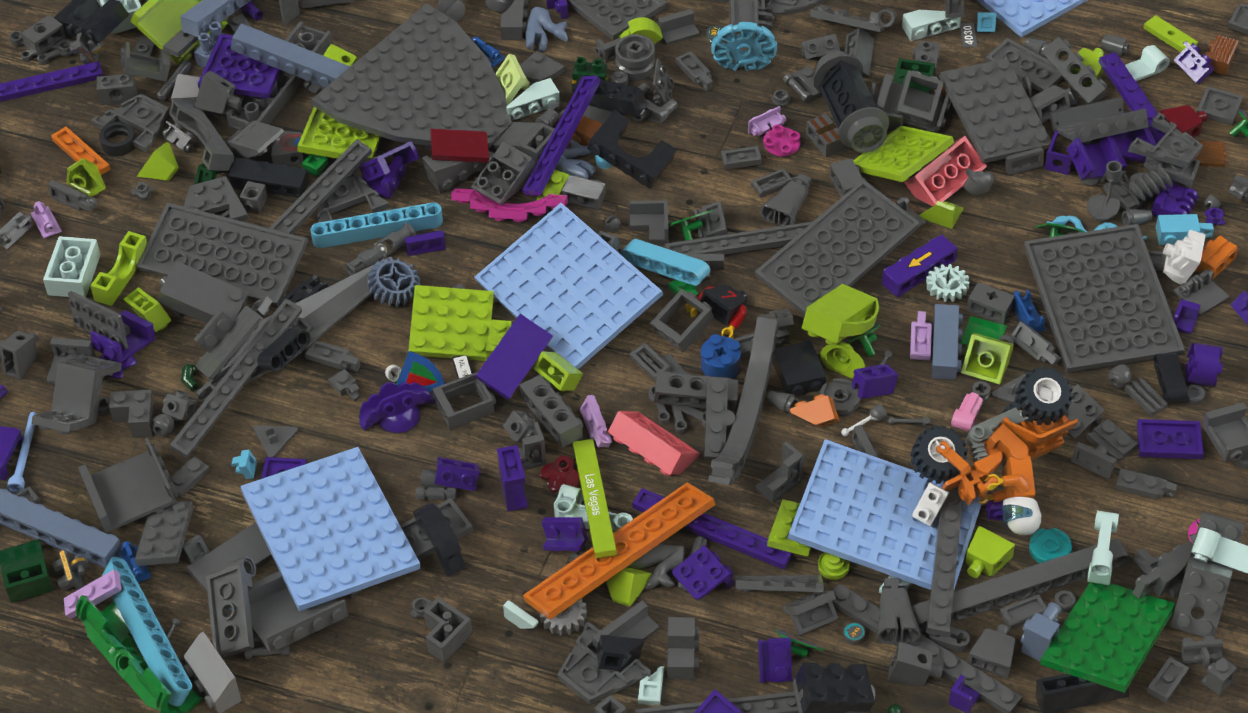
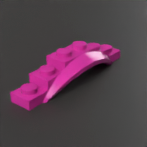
M454 189L451 193V200L457 201L459 204H466L470 201V209H476V212H487L489 210V218H494L496 221L513 219L514 222H524V220L528 219L530 213L534 216H542L543 213L546 214L549 206H551V209H554L560 203L566 206L568 195L548 194L546 197L530 203H503L500 205L480 194L475 189Z

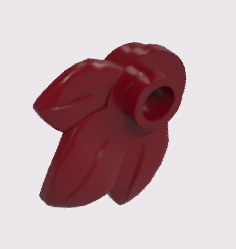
M560 456L554 463L546 464L541 469L539 475L542 479H548V487L552 494L559 491L563 484L578 488L580 480L578 472L574 469V462L568 456ZM567 463V466L562 468L560 464Z

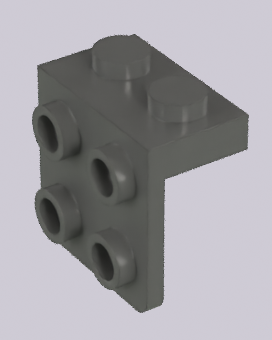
M52 338L50 345L54 358L47 376V382L55 384L58 362L83 355L95 357L92 342L84 339Z

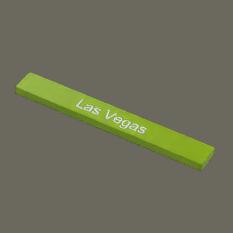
M593 439L573 442V449L595 558L617 555L594 441Z

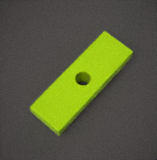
M1156 15L1144 23L1143 29L1169 44L1180 53L1186 48L1183 44L1185 41L1190 45L1194 43L1198 46V41Z

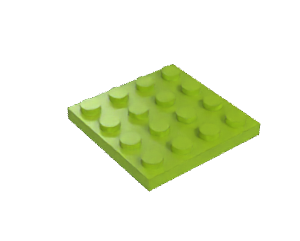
M314 107L298 143L297 152L338 159L358 139L372 150V153L363 162L365 163L374 158L381 136L341 124Z
M899 126L887 135L886 140L879 148L861 154L853 162L859 166L860 173L904 182L915 172L920 171L927 163L933 161L939 154L947 151L954 144L953 136Z
M415 285L408 351L425 357L452 359L455 356H468L469 360L486 361V347L491 326L494 291Z

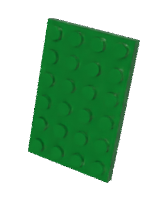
M1090 582L1062 624L1058 635L1053 638L1050 646L1040 658V665L1125 693L1173 614L1175 603L1151 595H1145L1138 599L1132 594L1134 590L1112 583L1104 585Z

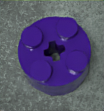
M1192 343L1187 355L1190 358L1185 366V381L1215 387L1217 374L1220 375L1222 372L1223 363L1219 362V359H1221L1223 348Z

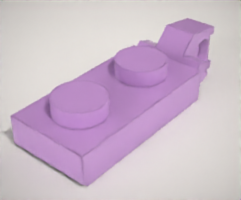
M918 311L917 322L912 321L910 359L930 360L932 324L926 322V312Z
M588 395L580 408L590 438L596 441L597 447L609 448L612 441L610 434L606 432V423L600 412V407L595 396Z

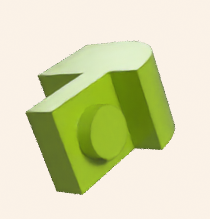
M644 17L630 20L628 22L629 29L619 35V38L634 34L644 35L650 38L654 44L663 38L660 26L653 20Z

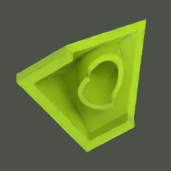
M164 143L153 152L137 177L171 180L178 170V165L170 143Z
M82 158L67 168L66 184L88 196L93 197L106 188L96 164Z
M937 201L936 205L919 216L924 220L952 229L964 207L946 201Z
M626 567L606 581L612 601L630 607L645 588L652 573Z

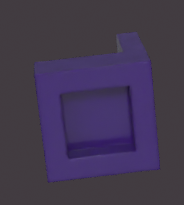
M1181 299L1174 315V322L1178 331L1187 334L1192 333L1198 318L1200 304Z
M960 675L950 690L949 705L965 713H970L979 699L980 693L964 686L965 676Z

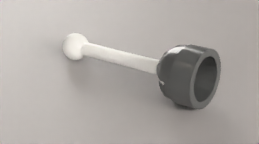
M877 404L870 410L869 417L848 429L843 428L841 434L848 436L855 426L863 425L870 420L879 422L886 419L887 413L881 404Z

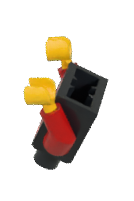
M729 285L707 287L697 297L698 301L709 304L714 318L725 326L729 325V327L722 330V336L730 335L729 338L733 339V331L738 329L746 315L747 295L744 291L738 292ZM686 304L687 313L690 311L691 317L697 316L699 311L690 304Z

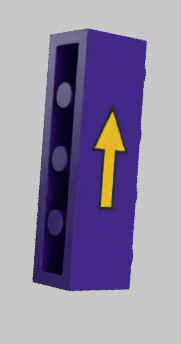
M942 234L931 239L921 248L915 249L913 253L902 257L894 265L888 266L883 271L882 285L897 298L925 281L929 271H933L935 266L940 269L941 264L947 267L955 262L957 247Z

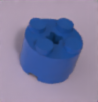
M717 334L710 336L701 347V370L704 372V375L736 378L741 370L740 343L732 338Z

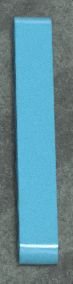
M427 203L316 223L312 225L310 230L312 242L316 248H326L382 238L393 231H399L404 227L405 223L411 225L415 232L437 228L443 223L442 208L438 203Z

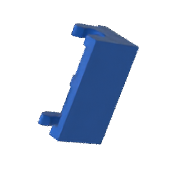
M1027 290L1026 295L1022 298L1019 291L1014 292L1013 309L1019 321H1024L1036 332L1045 331V319L1043 316H1039L1032 303L1030 291Z

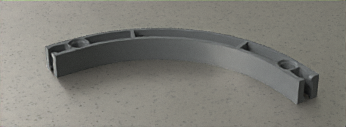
M757 317L753 345L740 403L725 447L721 454L711 462L713 471L712 475H709L708 481L725 485L733 484L745 465L767 390L780 324L778 319Z

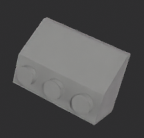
M204 631L201 632L185 653L186 665L183 667L188 677L193 676L195 679L194 684L198 692H204L206 695L204 699L209 708L214 707L217 713H222L242 700L235 676Z

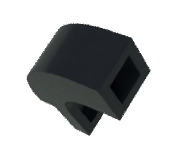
M431 502L412 511L419 529L431 541L445 575L450 576L466 568L460 552L462 550L460 544L439 508Z

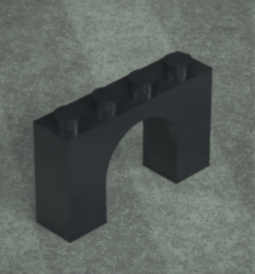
M72 0L54 18L63 24L66 34L77 36V34L82 32L87 40L101 43L129 16V13L122 3L117 0H108L102 7L96 0Z
M614 110L592 136L587 149L594 155H598L607 161L610 165L623 171L624 174L631 176L640 184L651 189L673 161L677 149L661 140L647 156L634 157L628 155L620 148L618 140L626 131L630 119Z

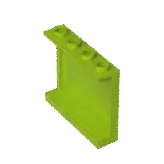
M148 0L133 14L130 22L162 50L163 45L182 30L181 15L202 0ZM227 17L225 20H223L222 22H220V24H221V31H222V30L226 27V25L228 24V23L226 22V20L228 19V17ZM199 39L179 57L169 54L170 58L178 66L184 60L188 61L193 56L192 53L200 47Z

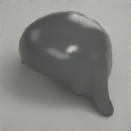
M967 169L966 174L968 178L964 183V188L971 195H985L993 186L995 177L991 172H974L971 169Z

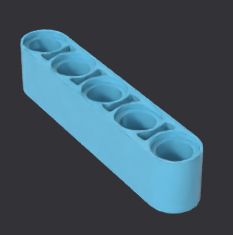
M633 239L620 254L634 266L694 286L699 285L710 273L709 265L702 260L638 239Z

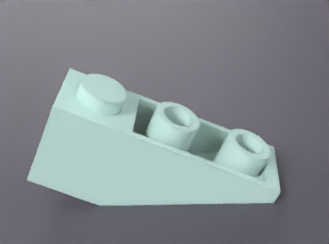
M916 10L903 14L902 28L910 41L960 28L961 17L946 18L945 11Z
M551 78L532 84L507 105L508 115L510 114L511 121L547 110L557 101L560 103L559 91Z

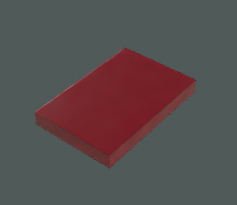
M430 129L432 160L489 162L487 132Z

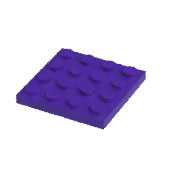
M220 34L199 79L198 88H200L203 75L212 71L234 84L233 94L269 99L281 70L232 51L233 35Z

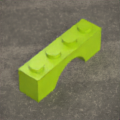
M130 231L127 232L119 244L118 257L112 270L107 274L99 272L90 285L96 302L109 306L114 304L138 269L136 266L147 245L146 236Z

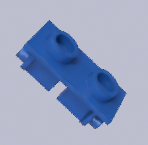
M480 37L472 38V41L486 55L492 68L506 58L498 49L486 45Z
M126 541L122 543L121 552L117 553L118 556L128 563L138 583L150 579L151 576L147 566L136 565L135 557L138 546H133L132 543Z

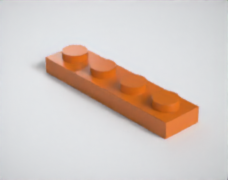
M64 127L51 135L52 141L74 161L77 162L84 158L96 164L101 175L111 170L109 164L68 127Z

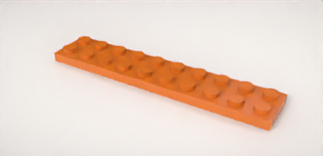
M688 482L613 533L617 555L595 558L592 547L523 595L525 602L551 620L715 506L714 498Z

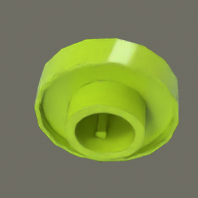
M826 552L820 556L818 570L826 579L839 580L848 574L849 560Z

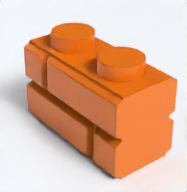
M1218 236L1214 241L1210 240L1202 251L1201 262L1195 271L1201 274L1203 270H1211L1213 272L1211 280H1213L1236 259L1238 247L1228 242L1222 236Z

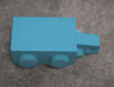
M1197 214L1158 215L1156 233L1159 245H1166L1167 243L1174 245L1177 240H1183L1185 237H1188L1189 230L1206 234L1205 238L1213 236V224L1199 223Z

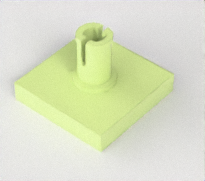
M508 54L496 72L497 79L504 91L507 105L511 103L520 88L526 90L530 85L515 55Z

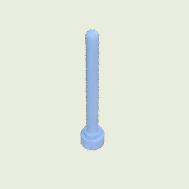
M36 412L29 414L15 473L8 480L7 489L12 493L24 490L25 481L22 476L35 425L31 424L32 416L37 415Z

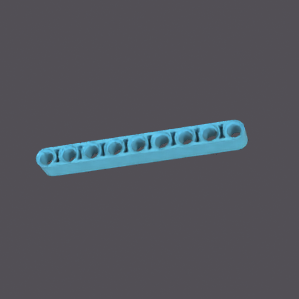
M112 557L102 574L103 576L112 570L120 573L121 591L112 595V598L148 667L172 693L168 703L174 706H181L192 689V683L128 563L120 557Z

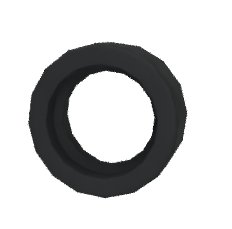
M110 123L102 128L99 133L101 147L108 155L123 156L135 148L133 141L136 139L135 132L128 123ZM116 135L128 136L119 143L108 142L110 138Z

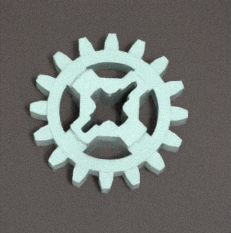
M941 264L940 269L935 266L933 271H929L926 279L927 290L930 291L931 296L937 295V300L944 298V302L947 299H951L954 302L955 297L962 299V294H967L969 276L965 275V270L959 271V266L952 268L951 264L948 267Z

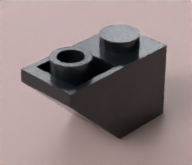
M600 635L596 650L598 669L621 671L629 666L635 659H639L644 639Z

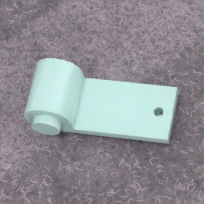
M1151 45L1143 49L1140 60L1128 63L1125 66L1135 81L1164 71L1168 67L1170 59L1155 45Z
M1206 528L1199 529L1191 551L1195 555L1194 558L1202 562L1210 560L1248 574L1247 545L1221 537L1215 531Z

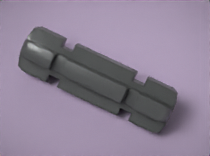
M417 487L415 494L416 499L428 497V499L445 500V498L447 500L450 498L455 500L457 490L454 487H447V489L445 487H428V489Z

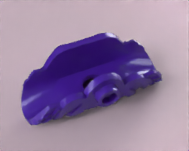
M387 382L381 386L379 394H372L368 401L362 403L359 415L360 426L365 431L373 424L378 423L382 429L391 433L407 432L414 428L419 421L420 409L418 405L435 403L434 398L427 389L417 382L412 384L404 382L398 386L393 382Z

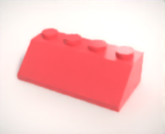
M966 136L955 141L947 151L942 152L933 161L923 166L920 171L914 173L904 183L915 198L934 206L937 201H945L964 185L968 178L966 174L967 169L976 172L982 171L987 166L985 163H982L978 153Z
M618 411L608 430V433L614 436L613 439L616 442L626 444L629 447V451L645 457L644 461L661 468L660 472L667 476L680 475L700 455V452L639 411Z

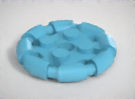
M739 22L738 25L730 24L725 26L717 33L718 36L713 38L711 44V52L714 55L715 61L723 68L733 69V71H736L739 66L740 68L745 67L746 71L760 70L771 62V59L775 57L777 52V42L773 33L766 27H759L757 23Z

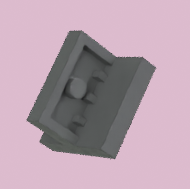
M824 590V593L813 592L781 606L784 614L790 615L797 635L804 634L838 619L832 600L836 599L832 590Z

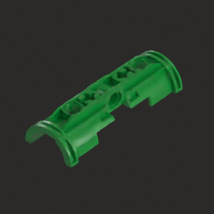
M80 596L76 605V615L85 625L87 637L147 706L158 709L161 713H188L203 700V697L198 692L191 689L181 706H174L168 703L172 693L148 667L135 640L130 636L131 632L115 602L113 601L106 609L100 612L87 596Z

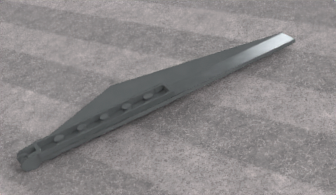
M372 266L295 303L302 308V313L289 329L308 331L311 337L308 345L310 346L372 295L370 294V288L367 286V277ZM271 316L261 321L260 326L249 335L246 343L240 346L235 352L234 357L222 367L220 374L212 380L210 379L201 389L197 390L196 397L199 400H206L210 392L214 390ZM259 367L246 384L270 372V370H263Z

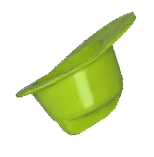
M839 342L835 345L829 344L821 350L820 359L823 365L846 377L854 378V369L865 368L863 359L846 342Z

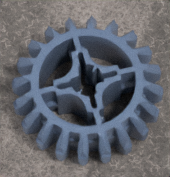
M390 257L387 261L383 258L381 262L377 261L370 269L367 277V286L370 288V294H375V300L381 299V304L387 302L388 306L395 304L397 308L400 303L403 306L407 302L411 303L414 298L415 285H420V276H417V270H413V264L407 265L406 260L401 262L399 257L396 260Z

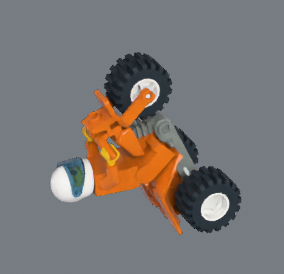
M1042 366L1041 370L1038 367L1034 368L1032 372L1029 371L1019 384L1015 393V401L1010 403L1002 414L973 426L966 437V442L965 440H960L962 436L959 433L957 435L953 433L954 429L950 428V430H947L946 426L943 425L940 429H938L937 425L933 426L931 430L929 428L925 429L918 436L910 454V457H912L911 465H915V473L920 472L919 477L922 479L924 477L928 478L927 482L935 480L936 484H941L943 480L944 484L941 489L946 491L958 487V494L967 505L973 503L976 495L980 500L978 503L982 505L987 504L989 500H993V502L1003 501L1001 511L1004 526L1010 528L1018 535L1034 533L1041 524V512L1037 501L1033 499L1035 497V485L1031 460L1060 448L1064 443V435L1078 423L1077 419L1073 421L1068 420L1066 415H1064L1073 399V393H1071L1073 387L1068 385L1070 380L1068 377L1064 379V373L1061 371L1059 373L1055 372V368L1050 370L1047 369V366ZM966 444L971 447L970 452H973L971 457H974V466H970L966 462V455L968 453L967 448H964ZM1000 463L1003 467L1001 470V478H999L996 474H993L1000 465ZM999 485H1002L1004 487V490L992 492V494H987L988 491L994 490Z

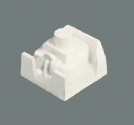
M1189 230L1188 237H1185L1183 240H1177L1174 245L1166 244L1163 250V254L1166 255L1163 272L1171 280L1180 285L1187 282L1201 262L1206 234Z

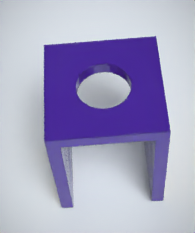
M1055 131L1047 151L1045 169L1069 175L1073 161L1070 155L1054 152L1058 138V131ZM1060 160L1063 162V165L1057 166L1053 161Z

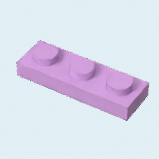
M112 570L65 597V616L70 619L77 616L76 605L81 595L87 596L94 605H97L121 591L120 573Z

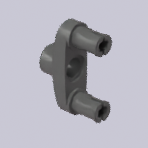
M642 83L638 87L642 90L644 96L650 92V88L646 83ZM646 99L647 106L640 116H631V118L638 123L647 119L660 124L678 108L675 100L670 99L663 106L658 107Z

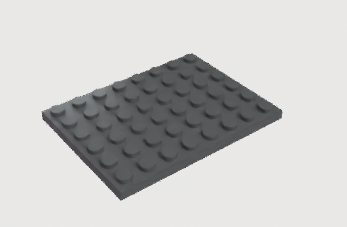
M1138 224L1024 241L1023 246L1066 373L1152 360L1155 354L1176 352L1177 355L1184 354L1183 343Z

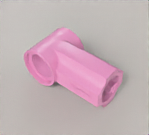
M973 392L966 394L960 408L954 412L951 426L969 432L975 425L983 399Z

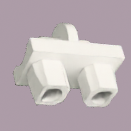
M930 482L912 516L928 526H932L949 492Z

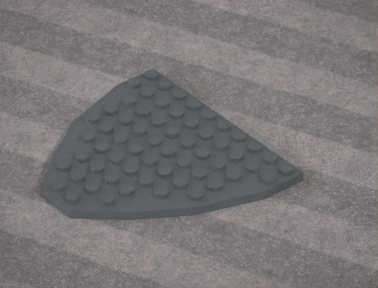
M427 3L311 100V105L341 124L393 141L405 143L412 141L413 144L431 146L430 129L485 131L487 132L488 148H490L497 138L512 124L510 114L508 115L504 91L486 55L455 20Z

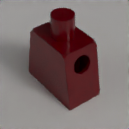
M1190 105L1164 109L1160 112L1165 116L1164 120L1168 123H1175L1177 125L1176 129L1183 134L1187 132L1193 138L1200 135L1202 124L1207 121L1205 111L1196 113Z

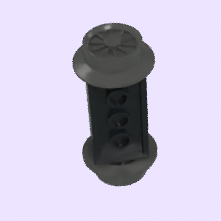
M843 51L830 52L823 56L816 65V72L813 78L814 86L823 95L837 124L840 141L857 152H871L879 148L886 140L889 118L883 110L877 108L862 77L863 66L860 60Z

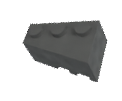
M422 157L428 180L440 194L451 189L457 183L466 180L475 172L481 171L487 165L484 162L432 160V157Z

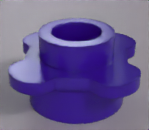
M1214 207L1205 211L1204 215L1207 217L1205 223L1224 225V212L1221 209Z

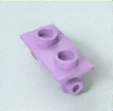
M778 106L770 109L766 113L749 120L748 134L752 133L754 136H760L770 130L768 125L772 128L777 124L784 125L786 117L780 115L781 107Z
M36 202L34 204V212H31V215L43 238L62 232L49 206L45 207L44 203Z

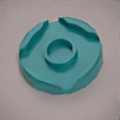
M1057 528L1039 529L1030 538L1029 552L1036 562L1043 563L1070 554L1072 552L1071 540L1065 532Z

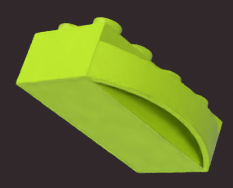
M841 284L807 307L802 329L808 331V335L811 337L820 336L825 338V342L830 345L839 343L847 336L863 334L875 325L879 310L878 299Z

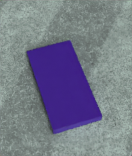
M519 314L475 378L509 400L537 361L541 352L549 344L553 335L522 314Z

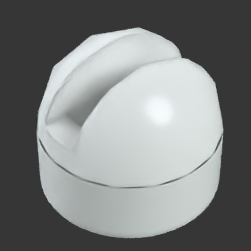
M390 365L385 370L386 377L393 382H397L402 369L397 365Z

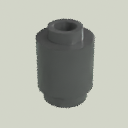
M1112 34L1109 36L1105 35L1101 43V49L1108 53L1116 52L1118 56H1123L1124 53L1127 54L1130 46L1126 38Z

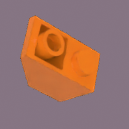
M825 394L815 396L814 400L810 402H798L795 404V407L790 408L792 414L820 428L840 422L833 398Z

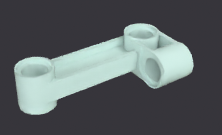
M563 484L554 502L555 517H582L585 528L589 529L586 509L584 505H581L583 500L582 489ZM608 512L613 533L633 520L632 516L627 513L615 514Z
M1097 510L1094 529L1099 530L1098 545L1093 551L1087 582L1104 585L1110 584L1113 554L1109 551L1111 532L1116 533L1119 514Z

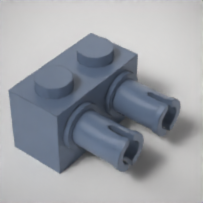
M219 22L209 24L211 35L201 33L198 36L200 47L194 52L197 66L205 68L220 34H223Z
M1049 603L1042 615L1036 612L1032 619L1028 618L1023 626L1025 632L1020 641L1023 643L1022 653L1040 661L1053 638L1058 635L1060 624L1056 617L1061 612L1059 605Z

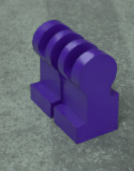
M1171 180L1173 187L1165 184L1166 191L1161 189L1160 194H1158L1154 201L1151 213L1156 217L1158 215L1190 214L1199 195L1194 189H1185L1174 184V181Z

